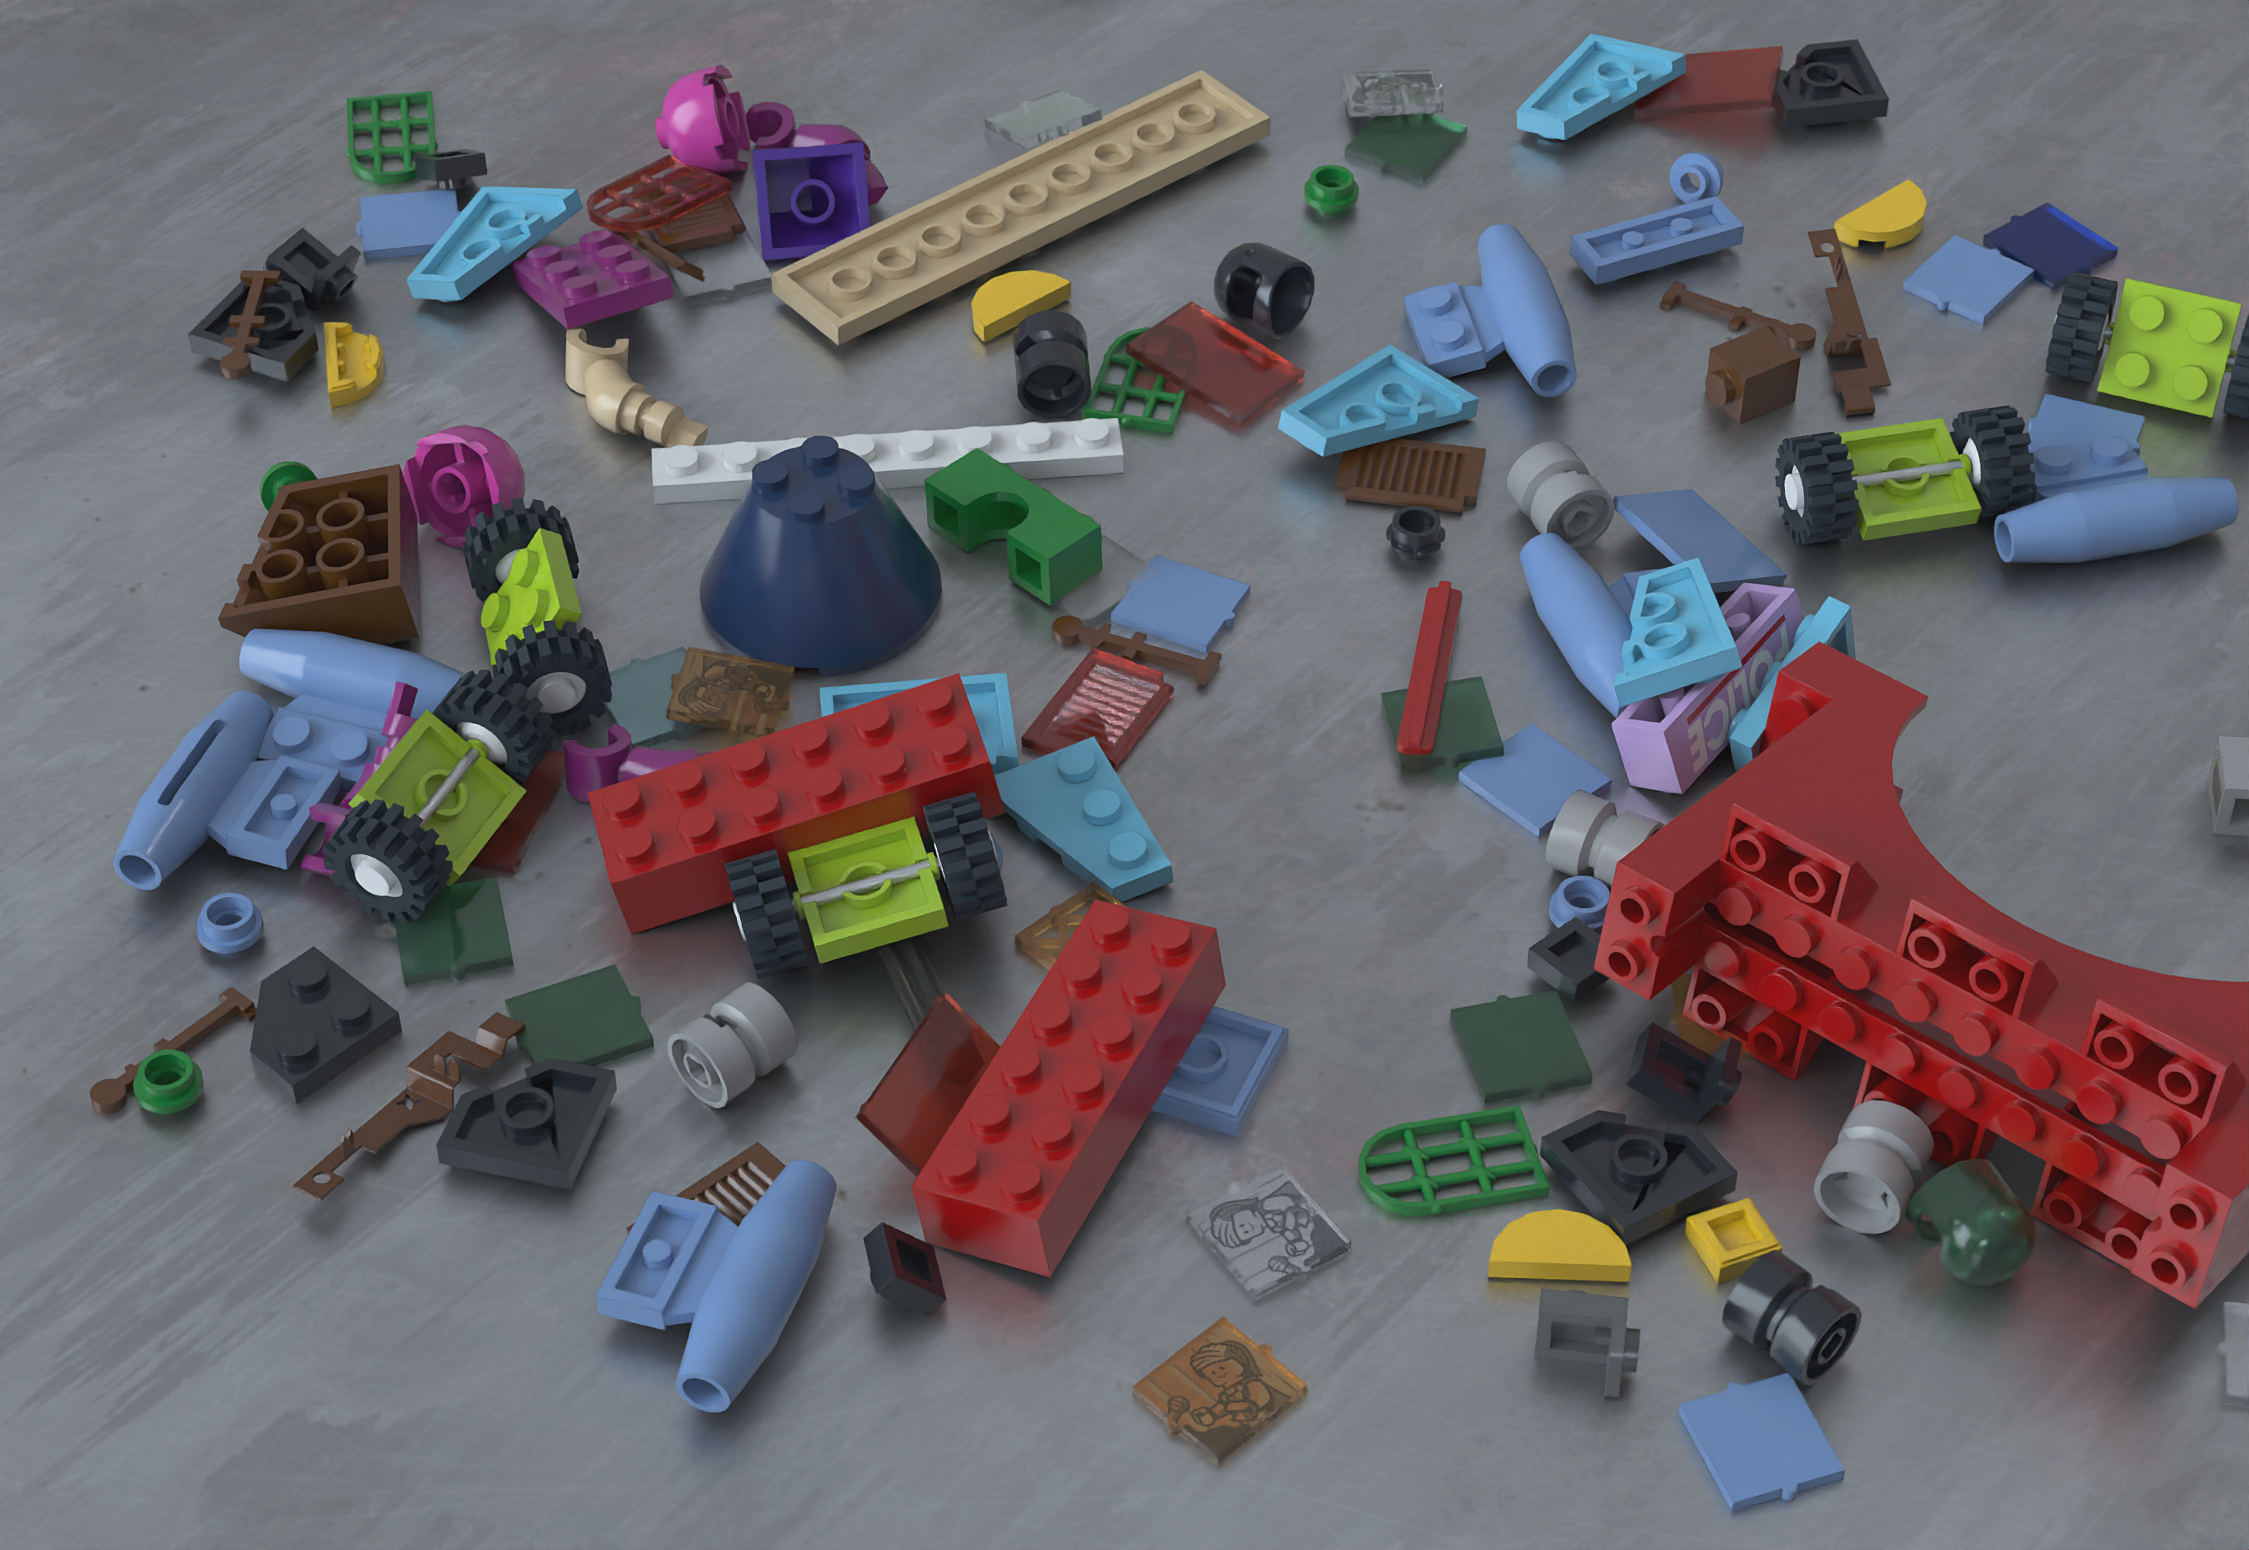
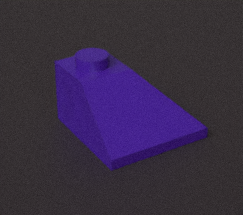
M863 142L753 150L762 262L804 259L871 227Z

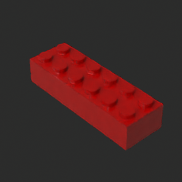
M959 673L588 792L610 884L631 935L735 901L725 863L776 849L785 882L789 884L795 882L788 857L789 852L913 816L915 817L921 839L930 838L923 811V806L974 792L985 820L1005 813L992 766Z
M1094 900L911 1186L925 1242L1047 1277L1052 1276L1226 986L1216 928Z

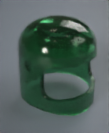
M1975 1158L1961 1161L1940 1171L1920 1188L1905 1208V1217L1923 1239L1932 1241L1942 1240V1248L1939 1254L1940 1266L1955 1281L1964 1286L1985 1288L2009 1279L2027 1263L2035 1248L2036 1230L2032 1216L1999 1170L1989 1160ZM1927 1214L1933 1221L1921 1220V1217Z

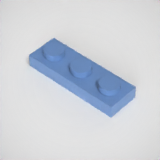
M1718 196L1573 235L1571 236L1569 254L1597 285L1742 244L1744 225Z

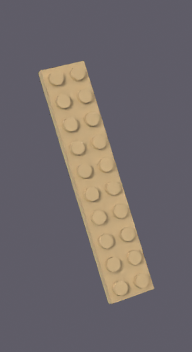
M1199 70L772 273V292L837 345H841L1269 136L1270 117L1203 70Z

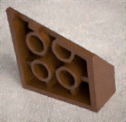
M400 464L281 486L257 535L261 545L252 564L243 565L236 579L240 588L233 603H225L218 617L221 627L245 638L253 629L328 632L380 645L419 638L418 520Z

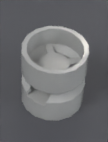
M1547 441L1530 448L1518 458L1508 474L1507 490L1511 498L1523 513L1532 520L1540 534L1555 533L1559 535L1575 551L1583 549L1598 540L1608 529L1614 517L1615 505L1609 493L1595 476H1590L1586 465L1572 448L1561 441Z
M1578 789L1569 796L1555 819L1546 846L1545 860L1547 866L1571 876H1590L1594 873V878L1603 882L1609 892H1611L1617 862L1662 829L1665 824L1629 809L1617 816L1615 803Z
M750 982L741 984L713 1004L710 1015L707 1013L698 1015L670 1035L667 1042L669 1057L682 1082L698 1099L714 1108L726 1106L753 1085L755 1075L758 1077L768 1075L792 1057L798 1048L797 1034L792 1021L783 1007L769 992L759 985Z
M1875 1100L1858 1104L1847 1117L1839 1133L1837 1145L1829 1152L1815 1179L1813 1191L1820 1207L1837 1223L1859 1233L1879 1234L1890 1231L1899 1222L1912 1196L1914 1183L1922 1176L1932 1156L1934 1141L1930 1130L1917 1115L1897 1104Z

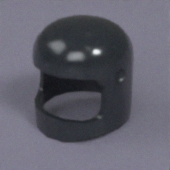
M1243 243L1232 249L1222 259L1214 278V295L1220 309L1236 321L1255 323L1256 328L1260 332L1275 340L1284 338L1302 322L1310 308L1315 288V277L1309 265L1262 243Z

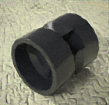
M1058 310L1040 311L1025 318L1018 324L1013 335L1017 397L1023 408L1030 413L1046 419L1064 418L1075 414L1086 405L1091 395L1087 336L1084 327L1071 314Z
M1772 1250L1757 1259L1740 1277L1725 1304L1722 1322L1725 1328L1755 1350L1763 1351L1771 1347L1770 1356L1776 1360L1780 1368L1802 1384L1813 1385L1830 1373L1844 1357L1858 1332L1862 1313L1858 1306L1834 1289H1828L1822 1284L1813 1288L1814 1280L1810 1272L1780 1251Z

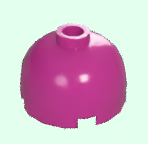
M722 64L703 68L680 77L670 86L662 104V116L657 117L655 120L656 135L663 149L670 148L677 162L689 171L699 172L702 175L717 173L718 176L748 168V162L738 160L739 150L750 151L751 142L745 118L746 112L740 92H728L723 80L733 77Z
M470 425L453 426L421 438L415 445L419 447L416 449L414 457L406 461L403 471L420 525L429 522L435 531L445 534L435 539L448 546L463 548V542H467L465 532L468 526L477 528L475 521L477 515L483 511L491 518L494 516L492 505L502 502L505 510L512 509V499L524 498L526 492L525 473L516 452L505 439L482 427Z

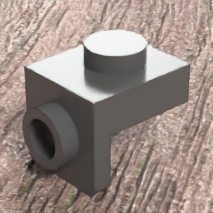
M1541 1288L1534 1357L1605 1364L1607 1367L1604 1396L1619 1398L1622 1371L1636 1373L1638 1363L1640 1329L1626 1327L1629 1298L1588 1294L1579 1290L1561 1291Z

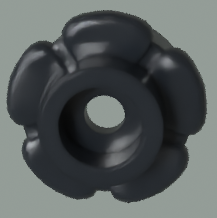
M1408 506L1398 510L1393 516V522L1386 530V538L1391 541V548L1404 558L1410 560H1422L1435 554L1440 550L1441 542L1445 540L1446 536L1445 530L1441 526L1439 515L1432 509L1424 506Z

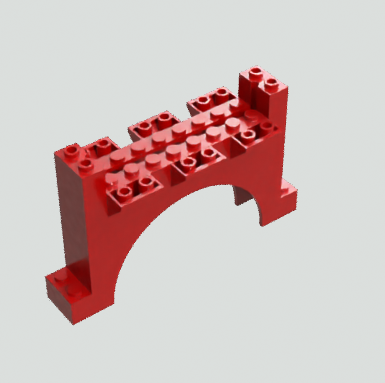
M1819 641L1779 670L1759 755L1617 862L1594 970L1650 1001L1694 966L1682 1017L1723 1041L1731 1036L1742 1043L1741 1051L1794 1081L1802 1075L1823 1038L1866 1061L1854 1108L1858 1104L1871 1100L1888 1101L1905 1107L1917 1115L1930 1130L1934 1141L1931 1158L1969 1180L1977 1174L1999 1135L2045 1160L2046 1165L2032 1206L2031 1215L2129 1269L2130 1273L2195 1309L2249 1253V982L2202 980L2168 975L2101 958L2058 942L2023 925L1969 890L1938 862L1913 831L1899 804L1904 789L1894 785L1892 760L1898 739L1910 721L1926 707L1929 696Z

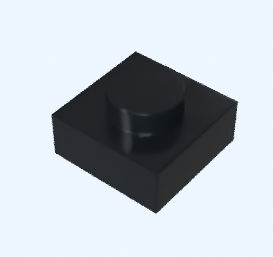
M460 149L414 156L417 178L436 182L437 189L440 190L470 186L469 177L488 175L485 153Z
M1574 917L1535 943L1528 950L1527 967L1574 1003L1610 979L1594 970L1601 935L1577 917Z
M881 1222L863 1238L870 1266L871 1282L875 1292L892 1303H900L926 1316L947 1300L933 1245L884 1222Z

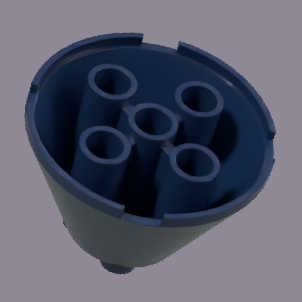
M823 435L813 436L806 439L802 446L784 450L768 460L757 463L753 467L752 480L703 572L700 583V605L703 619L712 636L722 647L739 659L753 666L780 674L784 673V666L819 668L820 677L837 676L863 671L883 664L916 644L926 634L937 616L936 607L942 592L941 573L933 553L869 464L857 454L839 448L838 442L835 439Z

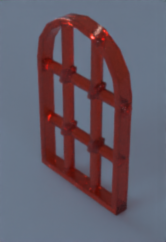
M667 155L596 190L588 198L587 214L590 221L596 225L613 231L635 232L650 230L732 191V181L702 168L683 164L673 156ZM668 168L675 170L660 178L652 177ZM684 175L696 179L682 187H674L668 184ZM639 182L646 184L628 194L619 193ZM706 184L713 186L697 195L690 193ZM654 190L668 193L649 203H641L635 200ZM607 198L613 200L595 209V206ZM675 199L684 200L664 211L657 209ZM621 206L635 209L617 219L605 216V214ZM647 215H649V217H646V218H639V217H641V216H647Z

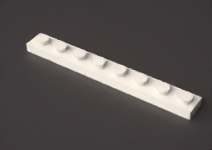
M1088 418L1081 421L1029 422L1020 425L969 426L959 429L910 430L898 433L851 434L848 436L831 437L838 442L839 448L851 451L864 459L886 489L925 486V479L976 448L1000 463L1008 465L1013 471L1027 480L1124 473V453L1118 418ZM797 437L789 440L737 441L730 444L677 445L670 448L652 449L654 503L667 504L742 499L752 480V469L757 463L768 460L784 450L802 446L803 442L808 438Z

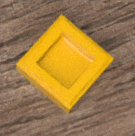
M1750 1197L1687 1217L1685 1235L1717 1284L1741 1277L1762 1255L1772 1250L1780 1251L1781 1253L1783 1251V1246Z

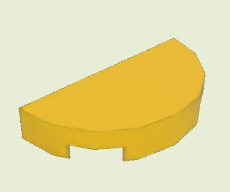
M1908 179L1834 221L1833 229L1836 230L1839 241L1851 246L1858 247L1859 240L1871 242L1886 241L1885 248H1892L1911 241L1922 231L1927 201L1922 190Z
M1035 270L1009 272L992 278L977 290L972 300L974 331L984 343L1018 326L1028 316L1040 311H1046L1071 298V282L1058 275Z
M324 323L328 393L331 408L354 403L371 394L383 381L386 364L384 351L376 336L370 334L368 337L354 332L352 325L349 323Z
M1553 1209L1531 1212L1510 1222L1493 1242L1489 1259L1488 1277L1630 1282L1632 1264L1626 1245L1608 1225L1584 1213Z

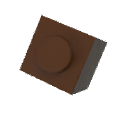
M1764 326L1710 348L1708 371L1705 379V394L1716 406L1721 407L1737 423H1745L1795 402L1801 356L1769 328Z

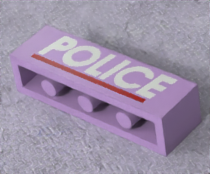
M1743 583L1720 607L1737 646L1743 668L1728 672L1714 682L1694 683L1629 704L1614 720L1611 726L1630 786L1660 790L1665 793L1683 794L1729 744L1727 735L1734 717L1742 708L1750 709L1761 693L1762 681L1770 666L1775 661L1783 662L1794 646L1796 632L1804 620L1796 589Z

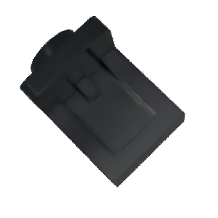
M301 228L267 256L262 270L280 271V280L299 285L305 305L315 312L330 298L339 301L351 290L358 278L353 271L361 252L351 245L337 256L308 231Z
M1652 1022L1638 1037L1625 1085L1689 1122L1696 1124L1715 1105L1724 1107L1736 1093L1742 1079V1072L1736 1069L1742 1043L1729 1036L1709 1055Z

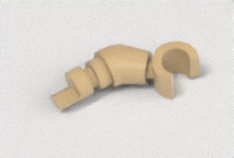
M577 326L567 330L565 381L571 389L586 395L588 413L599 425L619 435L633 433L641 436L644 434L646 439L668 448L677 445L700 446L704 444L708 434V426L684 417V411L680 406L665 400L656 401L654 396L645 393V389L641 384L632 381L629 377L628 338L616 339L614 347L600 348L587 344L586 331L581 327Z

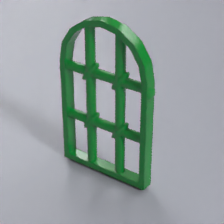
M432 91L347 98L348 149L346 154L350 159L353 171L361 178L375 183L395 184L417 178L415 165L412 166V154L424 152L432 154L438 150V143L435 140ZM427 103L428 117L413 118L410 116L409 105ZM401 105V120L384 121L380 119V107ZM371 108L372 122L354 124L353 110ZM429 126V143L415 145V143L411 142L410 127ZM398 128L402 131L403 146L385 147L382 145L381 130ZM369 131V133H372L373 149L355 150L354 132ZM400 155V157H403L404 170L394 172L383 171L382 156ZM370 157L371 160H374V170L364 167L357 159Z
M1152 327L1131 330L1116 338L1108 348L1107 353L1104 354L1103 363L1092 387L1091 395L1083 409V420L1088 418H1118L1119 426L1173 434L1193 379L1198 372L1197 349L1192 341L1179 332L1166 328ZM1149 340L1170 342L1164 360L1146 358L1144 351ZM1138 342L1133 356L1118 353L1120 349L1127 345ZM1178 346L1188 353L1191 358L1190 364L1178 363L1174 359ZM1112 362L1124 363L1128 367L1121 385L1104 383ZM1138 366L1156 368V371L1159 372L1152 390L1136 388L1132 384ZM1169 370L1186 373L1179 394L1165 392L1163 388ZM1100 391L1114 393L1116 400L1111 412L1094 409ZM1127 395L1145 398L1144 400L1147 404L1142 416L1120 413ZM1158 400L1175 403L1168 421L1151 418Z
M1520 1105L1408 1122L1380 1130L1365 1143L1358 1161L1359 1183L1368 1198L1384 1210L1404 1216L1439 1215L1549 1196L1550 1187L1538 1157V1149L1533 1143ZM1514 1120L1518 1130L1517 1133L1476 1139L1472 1127ZM1456 1129H1461L1464 1137L1460 1138L1458 1142L1423 1148L1418 1147L1415 1136ZM1400 1138L1405 1139L1407 1147H1403L1402 1151L1371 1156L1383 1144ZM1522 1143L1528 1157V1161L1486 1167L1481 1153H1484L1487 1148ZM1469 1151L1474 1166H1470L1468 1170L1428 1176L1424 1162L1429 1161V1158ZM1412 1161L1416 1175H1413L1410 1180L1374 1185L1366 1172V1168ZM1530 1171H1533L1537 1184L1494 1190L1491 1181L1496 1180V1177ZM1479 1180L1483 1191L1482 1193L1437 1200L1433 1190H1438L1439 1186ZM1421 1189L1425 1202H1406L1390 1197L1387 1194Z

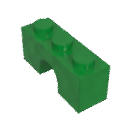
M980 449L972 450L924 480L928 527L966 552H970L990 540L1007 539L1009 579L1048 605H1053L1103 572L1101 525L1088 515L1075 510L1053 496L1048 490L1035 485L1013 471L1008 465L1000 463Z

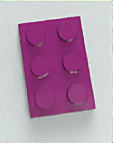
M607 230L586 233L579 238V243L562 248L554 245L537 247L527 253V258L511 262L515 283L567 329L674 298L670 276L619 235Z

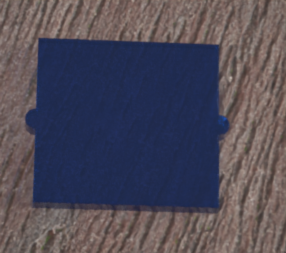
M2048 202L2022 216H2011L2010 222L1985 234L1983 238V245L1989 249H1997L2000 251V255L2034 269L2033 278L2051 290L2065 285L2072 271L2091 275V270L2117 257L2118 247Z

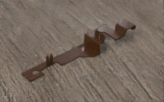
M1836 230L1808 231L1815 258L1829 256L1838 286L1825 288L1835 323L1823 344L1826 357L1862 354L1866 368L1831 372L1837 394H1842L1845 403L1844 413L1846 416L1875 413V403L1870 388L1891 386L1877 338H1868ZM1823 243H1830L1833 245L1834 250L1832 252H1825L1821 249V245Z
M496 1012L478 1027L475 1042L451 1031L446 1032L407 1066V1088L356 1132L353 1133L352 1129L349 1128L347 1138L342 1134L340 1145L292 1185V1188L321 1202L345 1181V1178L333 1172L360 1148L376 1154L407 1126L443 1120L454 1109V1088L461 1083L460 1063L457 1060H451L448 1064V1074L446 1058L453 1056L481 1070L487 1071L504 1056L507 1042L511 1037L515 1036L518 1038L524 1035L526 1025ZM407 1096L411 1101L418 1102L413 1105L412 1110H409L406 1105L402 1104ZM321 1174L330 1177V1180L326 1183H317L313 1179Z

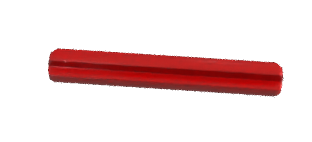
M1440 581L1438 587L1429 588L1427 591L1396 745L1398 753L1408 756V761L1413 764H1419L1423 757H1431L1435 748L1463 600L1462 592L1451 588V582Z

